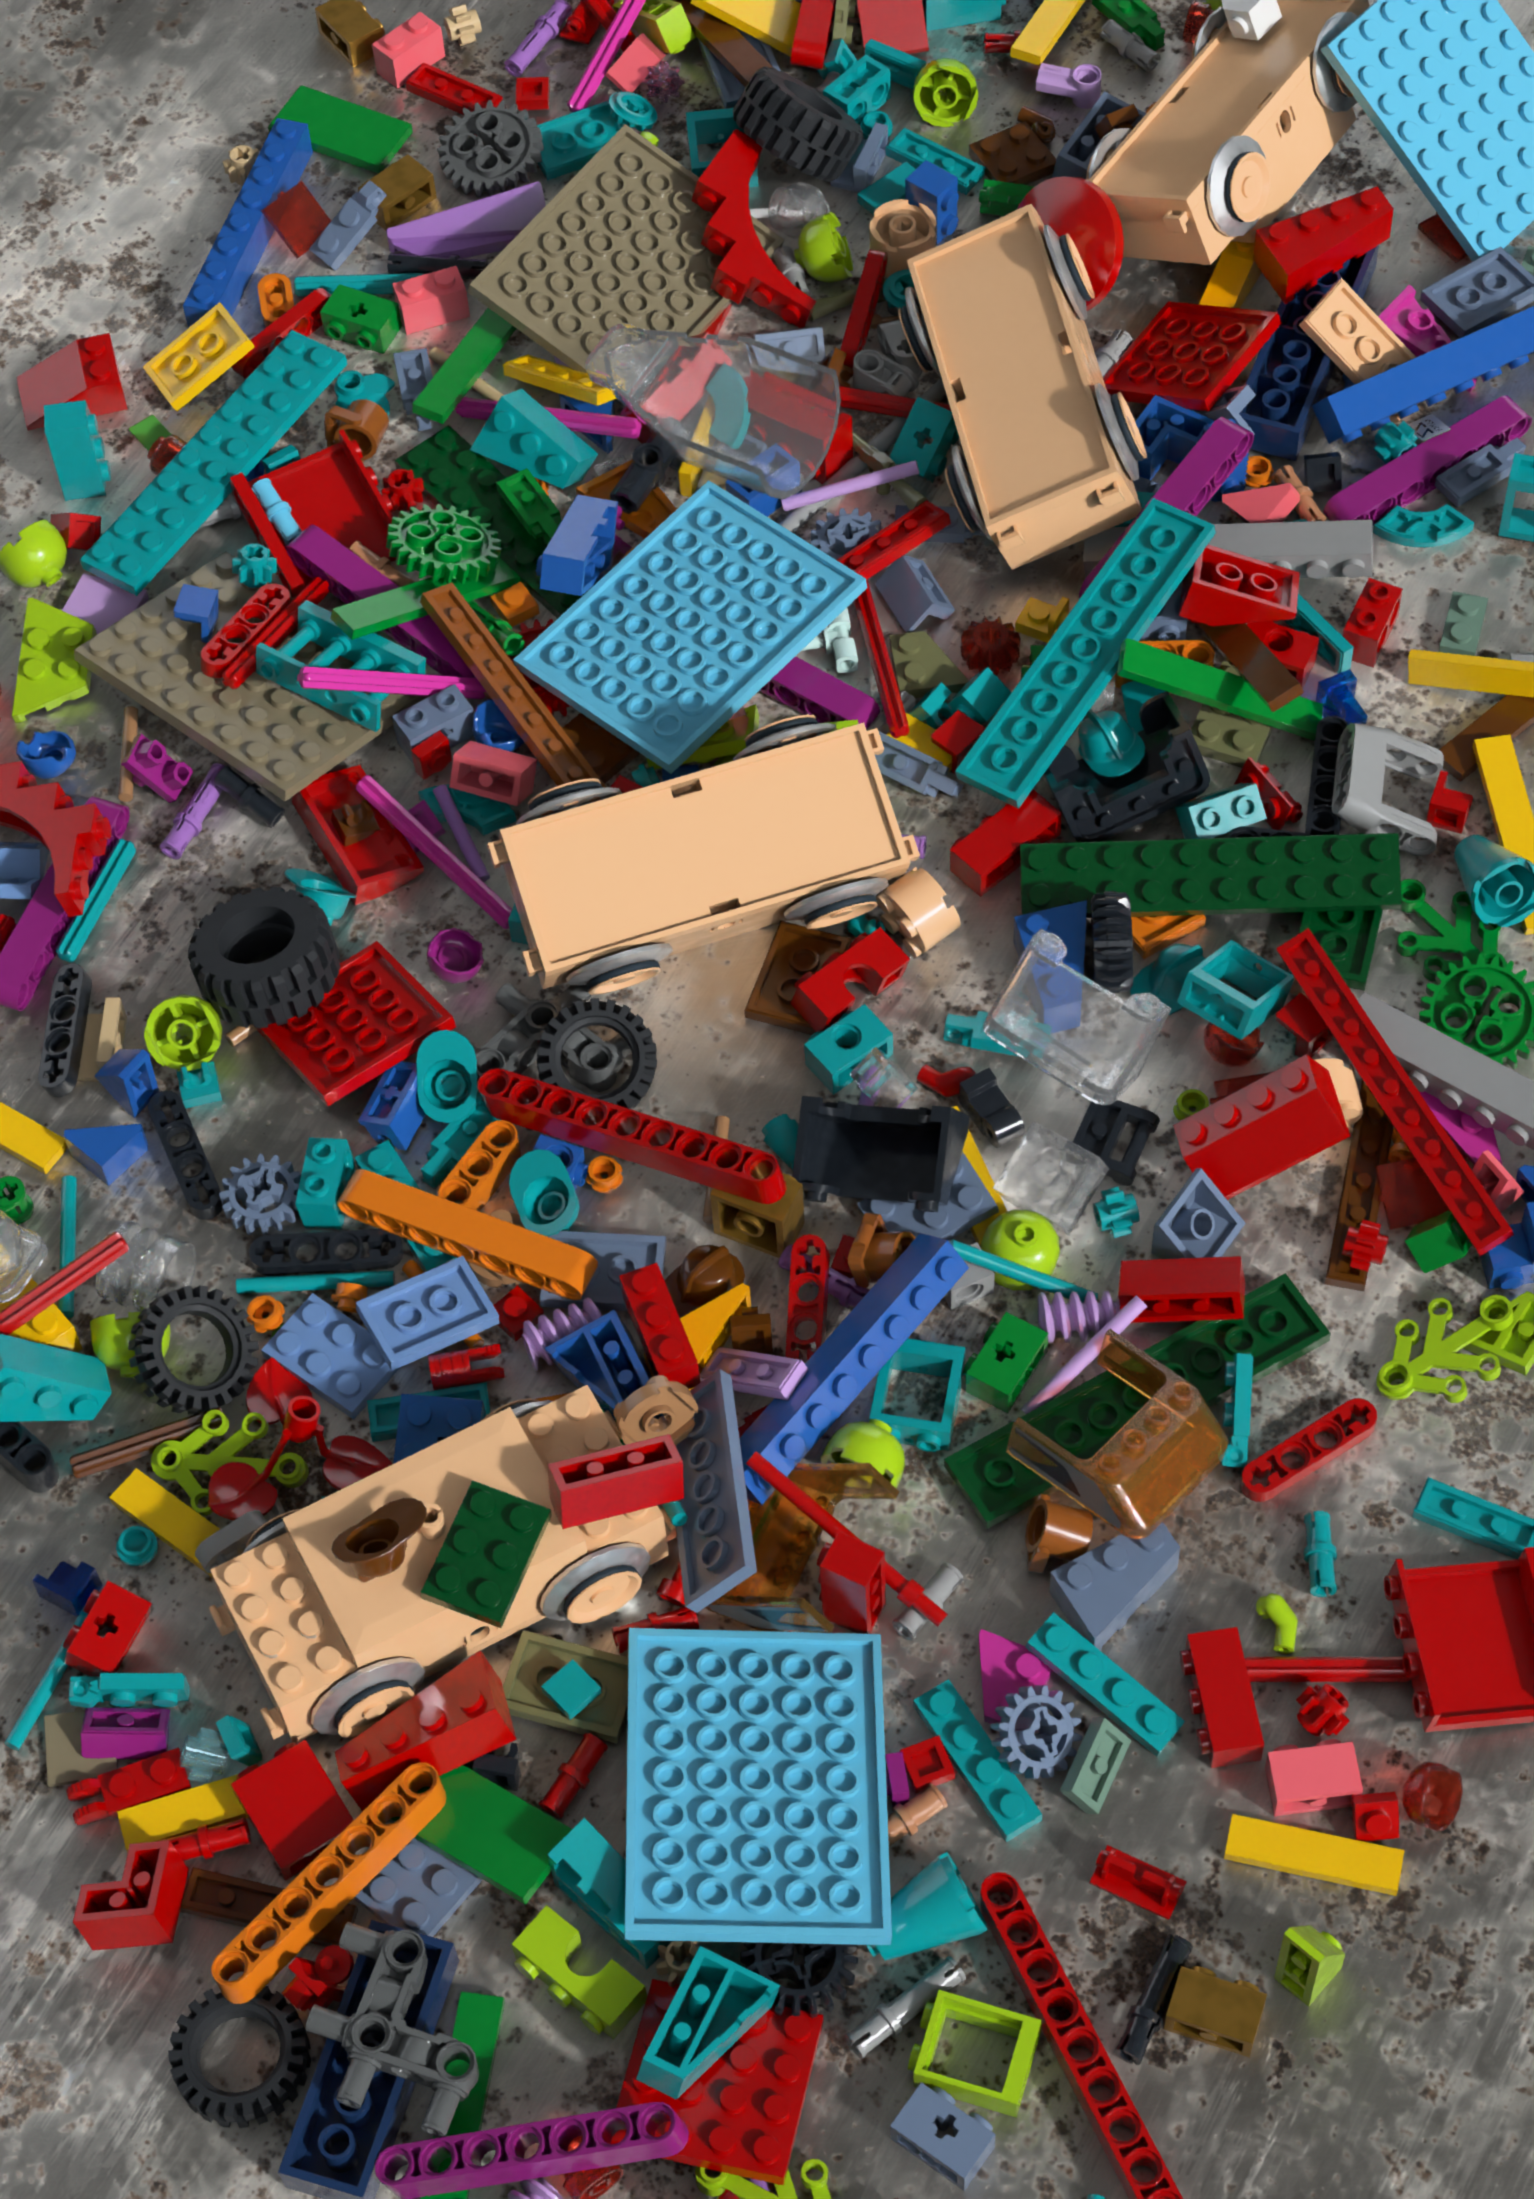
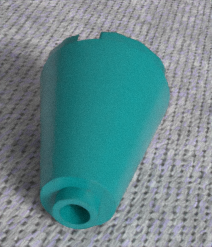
M1470 835L1459 842L1454 852V859L1472 909L1483 923L1488 925L1489 923L1497 924L1499 927H1509L1523 921L1533 913L1534 864L1481 835Z
M948 1852L938 1855L891 1897V1945H866L873 1957L881 1954L883 1959L887 1961L977 1936L988 1930L979 1906L969 1887H966L959 1875L961 1873Z

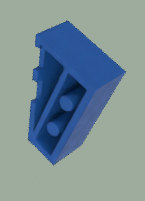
M577 494L544 550L543 555H540L538 559L536 574L538 577H541L540 589L582 596L612 569L618 501Z
M1087 900L1014 917L1013 942L1040 1022L1053 1025L1052 1032L1081 1025Z
M615 1309L544 1348L560 1372L578 1388L585 1385L589 1386L600 1407L604 1411L609 1410L615 1421L616 1419L613 1415L615 1406L624 1401L634 1391L645 1386L647 1381L652 1378L631 1333ZM658 1414L654 1418L659 1419L663 1414Z

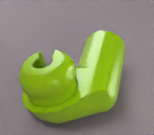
M1270 1593L1268 1596L1260 1597L1256 1602L1257 1614L1263 1619L1270 1618L1276 1626L1273 1650L1285 1655L1294 1653L1298 1624L1297 1616L1282 1596Z

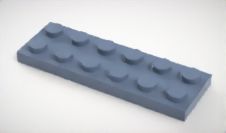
M721 1369L690 1390L698 1405V1413L695 1411L693 1416L696 1424L691 1433L683 1441L675 1445L683 1460L684 1499L679 1500L688 1517L684 1525L676 1526L684 1602L686 1608L696 1613L757 1572L732 1378L730 1374Z

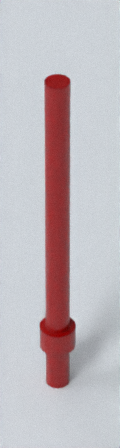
M757 1451L746 1462V1465L833 1539H835L840 1531L860 1540ZM885 1561L886 1584L898 1593L896 1598L908 1608L911 1606L916 1608L938 1627L948 1614L923 1593L925 1589L913 1578L910 1581L907 1580Z

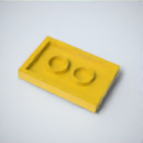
M219 302L147 362L143 369L170 405L178 412L237 361L243 358L255 345L226 308Z

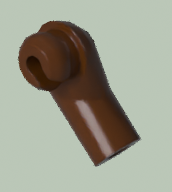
M1026 106L1021 108L1017 121L1020 123L1026 121L1043 143L1051 142L1056 135L1052 119Z

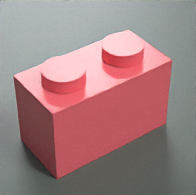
M418 12L372 44L377 74L397 89L406 84L405 82L423 63L432 66L445 57L441 27L421 12Z
M457 266L392 283L395 302L399 304L401 322L406 335L470 317L466 287Z
M469 741L454 753L449 788L518 806L533 793L537 759Z
M1329 1739L1317 1743L1316 1746L1305 1748L1289 1744L1279 1746L1273 1752L1267 1753L1265 1773L1274 1817L1352 1807V1795L1363 1793L1353 1742L1341 1743L1340 1740Z

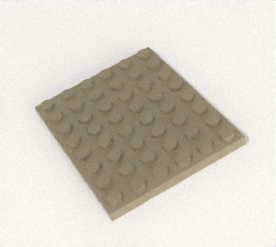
M626 124L469 284L467 292L573 370L588 373L622 385V397L615 399V401L624 407L667 343L704 333L732 302V300L722 297L718 292L710 288L716 269L724 258L712 253L708 248L701 245L707 223L714 214L703 210L699 205L691 201L699 177ZM751 215L753 227L759 241L769 258L772 259L774 250L778 247L781 249L785 239Z
M227 551L74 649L75 661L285 802L394 725L393 715L430 697L389 694L381 702L380 729L374 732L257 674L256 670L237 689L225 686L222 683L223 678H211L203 674L201 671V650L207 643L201 642V624L182 621L180 618L174 617V607L183 584L218 590V620L211 636L212 639L261 587L251 588L243 583H239V574L232 573V559L236 557ZM272 581V582H270V583L267 582L265 585H267V584H277V583H275V582ZM290 595V602H291L295 597L292 598V596ZM250 618L246 621L250 623H261L264 620L259 618ZM298 626L275 650L278 651L298 632ZM230 638L227 641L231 643H242L245 640L241 638ZM309 641L292 658L309 665L326 648ZM339 655L327 668L350 669L355 662Z

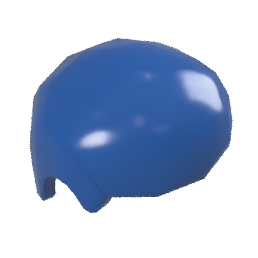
M492 699L485 700L477 705L473 715L472 732L474 739L478 743L510 752L515 751L524 744L522 738Z
M52 730L40 733L35 731L31 742L28 744L19 740L16 754L30 774L47 780L63 774L73 764L76 757V747L74 741L65 732Z

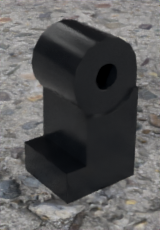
M990 1068L960 1082V1105L983 1136H986L994 1147L999 1148L1025 1133V1126L1020 1114L998 1087L997 1078Z

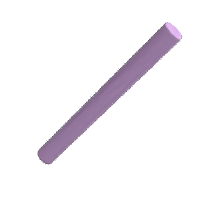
M914 460L781 498L784 511H789L920 474L918 464Z
M1136 1295L1020 1409L1027 1414L1053 1400L1114 1340L1112 1334L1118 1336L1147 1308V1305Z

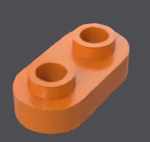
M272 273L261 278L257 287L263 322L268 327L295 306L291 282L287 276L280 273Z

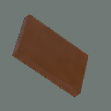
M780 921L744 1010L745 1018L809 1035L816 1033L790 1004L796 991L794 985L807 972L811 971L815 974L822 969L823 963L835 952L843 954L850 949L849 946L852 943V939Z

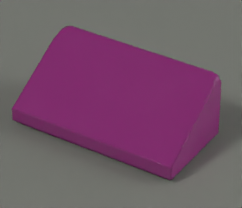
M86 1708L81 1729L82 1757L97 1759L115 1757L116 1759H146L166 1752L168 1750L170 1709Z

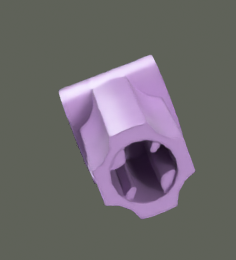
M1041 63L1036 80V91L1070 97L1073 104L1077 107L1089 109L1095 105L1101 96L1102 73L1097 66L1092 64H1082L1075 69Z

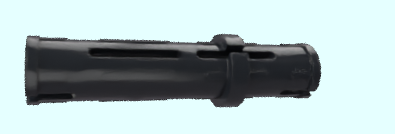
M390 253L388 261H392L393 264L387 263V269L389 274H428L457 266L462 279H475L489 265L488 259H462L459 255L451 254L450 258Z
M1169 1934L1166 1936L1162 1950L1147 1979L1144 1990L1137 2004L1132 2005L1127 2014L1129 2021L1114 2053L1120 2059L1130 2064H1133V2062L1136 2065L1141 2064L1150 2039H1152L1154 2032L1160 2030L1163 2024L1161 2016L1175 1988L1181 1966H1184L1193 1949L1189 1941L1178 1935L1173 1936Z

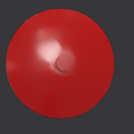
M1062 176L1050 178L1035 186L1024 197L1017 209L1032 204L1044 225H1049L1059 237L1066 235V233L1070 235L1084 263L1094 291L1095 298L1086 301V310L1089 311L1107 296L1118 277L1124 250L1121 220L1110 197L1093 182L1079 177Z

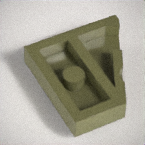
M836 0L832 41L842 38L847 45L851 46L853 26L847 25L848 18H854L856 0Z
M925 631L889 635L890 650L899 692L906 691L908 694L913 695L914 698H921L942 682L953 694L958 693L968 682V678Z

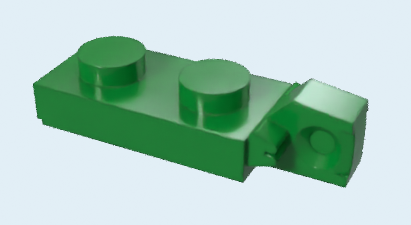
M1092 0L1094 7L1109 19L1116 21L1127 32L1131 34L1136 33L1141 37L1144 44L1153 51L1165 46V30L1161 28V23L1157 19V13L1141 0Z
M526 468L496 482L497 491L528 533L532 534L535 539L542 537L545 544L548 545L562 522L560 511L530 471Z

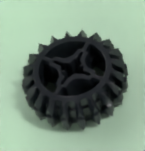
M1104 891V893H1096L1091 899L1094 986L1098 992H1108V994L1130 991L1133 986V936L1130 898L1125 892Z
M743 1942L748 1950L740 1952V1962L746 1965L745 1968L773 1982L775 1981L771 1977L774 1976L777 1980H793L799 1988L790 1989L780 1985L774 2001L775 2014L778 2016L784 2013L785 2007L791 2008L793 2016H799L801 2014L800 2010L808 2009L812 2018L817 2017V2006L822 2005L825 2010L831 2012L834 2009L831 1996L839 2000H845L847 1991L843 1985L852 1986L855 1983V1975L851 1970L858 1968L859 1964L858 1957L852 1955L857 1950V1945L786 1943L782 1950L772 1953V1958L764 1960L765 1954L772 1943ZM793 1945H796L798 1955H803V1960H805V1976L801 1973L800 1965L796 1966L795 1959L793 1960ZM835 1960L828 1976L813 1986V1974L817 1970L826 1967V1962Z

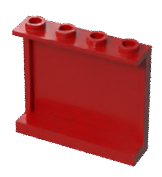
M344 429L339 431V443L249 482L243 472L230 477L233 498L258 543L270 549V557L277 558L276 575L281 584L289 590L292 598L296 597L312 579L295 567L285 549L284 541L269 521L252 490L253 485L261 479L269 478L282 501H286L292 509L291 515L302 531L310 525H315L347 549L354 542L360 541L362 545L380 558L385 556L391 562L397 559V557H390V549L386 548L388 525L392 523V518L394 517L392 515L394 513L392 503L386 493L380 494L376 487L378 486V480L373 469L370 466H364L361 460L363 455L355 439L350 441Z
M1534 1547L1524 1548L1520 1557L1515 1560L1404 1569L1402 1559H1396L1388 1575L1384 1577V1593L1386 1599L1392 1601L1395 1612L1393 1629L1396 1638L1402 1640L1405 1652L1403 1655V1670L1405 1676L1412 1680L1414 1689L1412 1696L1413 1711L1417 1718H1421L1424 1733L1534 1722Z

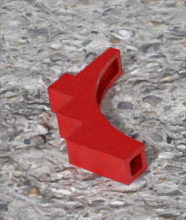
M735 129L698 179L691 200L703 210L714 214L707 223L701 245L708 248L712 253L724 258L716 269L710 288L738 305L746 296L757 305L765 307L782 317L786 322L794 324L799 328H805L810 321L817 301L794 286L777 269L759 241L753 227L749 209V182L758 166L763 148L754 139Z
M22 761L0 764V825L24 832L41 842L51 852L55 870L54 895L68 917L83 915L85 899L89 897L88 876L89 870L93 868V857L105 855L107 839L111 838V825L108 818L103 817L95 803L74 807L71 797L66 796L58 782L37 785L35 777L29 774Z

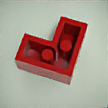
M170 1840L130 1844L122 1881L81 1885L73 1923L93 1951L171 1944L174 1941L189 1869Z

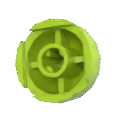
M941 58L933 60L922 67L915 79L913 99L923 120L934 126L951 127L954 126L951 122H959L962 119L965 121L971 116L977 106L978 88L974 75L965 64L956 59Z
M832 212L810 220L802 228L798 237L799 248L794 250L796 262L802 268H806L811 277L827 283L850 278L852 274L849 271H853L852 255L846 235L841 237L840 233L836 230L841 224Z
M43 519L21 530L18 534L22 539L14 546L8 542L0 551V570L11 582L23 588H37L44 584L46 587L55 584L63 575L61 570L66 563L68 553L65 541L51 522L49 523Z
M181 994L166 998L152 1010L147 1019L144 1031L147 1049L156 1062L164 1067L166 1065L171 1069H178L177 1071H180L182 1067H187L188 1071L201 1068V1063L209 1062L214 1057L221 1045L222 1025L219 1015L210 1003L198 996Z
M1012 1209L1000 1214L986 1228L980 1245L983 1251L1050 1276L1053 1274L1060 1256L1059 1236L1053 1225L1041 1214L1028 1209ZM994 1272V1281L1005 1288L1013 1291L1036 1288Z
M128 1312V1317L116 1320L115 1314H108L96 1317L90 1321L91 1341L96 1357L107 1368L120 1370L121 1377L134 1378L135 1375L140 1374L138 1366L130 1367L129 1359L135 1356V1351L128 1350L129 1341L136 1337L135 1334L131 1333L134 1324L141 1321L138 1318L141 1312ZM170 1323L165 1329L162 1338L163 1358H165L169 1349Z
M870 1419L869 1423L863 1421L847 1423L834 1432L820 1458L823 1465H826L829 1460L834 1465L871 1466L875 1471H858L847 1480L849 1482L891 1485L893 1489H887L885 1495H891L895 1493L901 1481L905 1468V1456L900 1442L891 1434L892 1428L880 1420ZM863 1489V1490L868 1491V1492H871V1493H875L877 1489Z

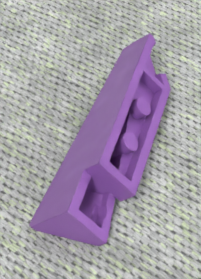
M537 181L388 228L386 234L389 250L392 253L401 251L408 255L450 258L451 254L459 255L462 259L502 251L546 206L541 182Z

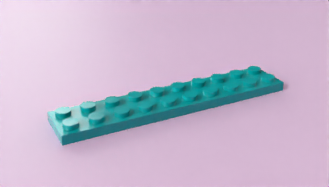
M291 330L81 557L80 563L82 568L138 596L232 492L230 477L242 472L245 477L348 365L346 355Z
M1152 498L955 770L957 779L1019 809L1118 671L1121 643L1126 638L1135 641L1141 639L1216 534L1215 525Z

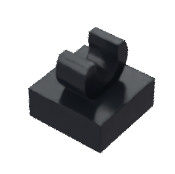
M1339 452L1304 455L1305 486L1309 487L1313 493L1342 490V462Z
M511 1743L510 1751L506 1756L495 1755V1749L474 1760L473 1771L506 1790L518 1792L521 1771L518 1761L517 1743Z

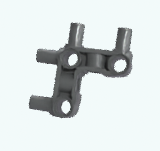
M510 983L503 985L495 996L496 1002L515 1017L481 1048H476L471 1044L477 1059L478 1080L483 1073L495 1068L521 1075L537 1060L540 1038L548 1026L539 1025L549 1023L553 1017L555 1018L559 1014L560 1010L566 1006L567 1008L573 1006L574 1002L588 1001L591 995L588 993L589 990L586 985H570L555 999L551 998L549 1000H530ZM584 1027L574 1032L566 1040L560 1058L561 1064L569 1070L572 1078L592 1091L601 1092L608 1090L615 1084L617 1073L624 1067L625 1058L631 1053V1050L626 1040L619 1033L608 1042L603 1041L587 1027ZM595 1066H604L598 1069L593 1068Z
M347 1922L340 1938V1948L375 1959V1967L357 2012L353 2013L350 2017L314 2004L306 2022V2031L341 2042L342 2048L347 2052V2060L350 2063L337 2093V2101L346 2106L360 2109L374 2073L383 2071L427 2086L434 2091L421 2129L439 2138L446 2137L459 2101H464L469 2096L470 2090L474 2088L478 2081L479 2070L475 2052L469 2045L440 2032L434 2036L406 2025L404 2018L413 1995L420 1992L427 1969L428 1959L424 1941L419 1934L412 1930H387L383 1934ZM409 1948L418 1952L416 1958L409 1963H400L395 1960L398 1952L403 1949ZM379 2031L385 2035V2039L378 2046L367 2047L362 2044L363 2038L369 2032ZM455 2060H464L469 2064L467 2072L460 2076H451L446 2072V2068Z

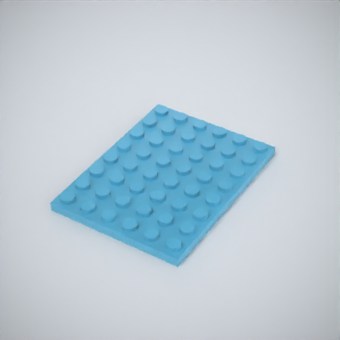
M1376 0L1321 49L1323 55L1472 262L1500 246L1504 249L1534 220V52L1497 0Z
M708 480L517 655L513 662L521 673L672 774L867 589L866 578Z
M629 1628L624 1940L891 1945L892 1920L881 1634Z

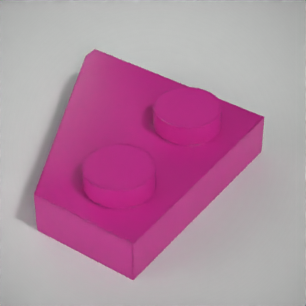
M981 1629L978 1641L984 1722L991 1724L1001 1722L1002 1717L996 1713L995 1709L996 1707L1009 1706L1005 1698L1008 1693H1017L1019 1695V1687L1032 1686L1034 1689L1035 1685H1047L1053 1670L1026 1649L1024 1645Z

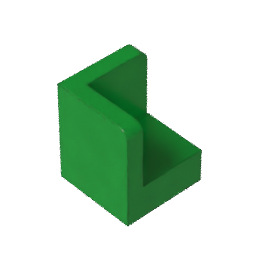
M1450 1211L1415 1225L1405 1239L1407 1246L1424 1273L1431 1272L1465 1257L1472 1246Z

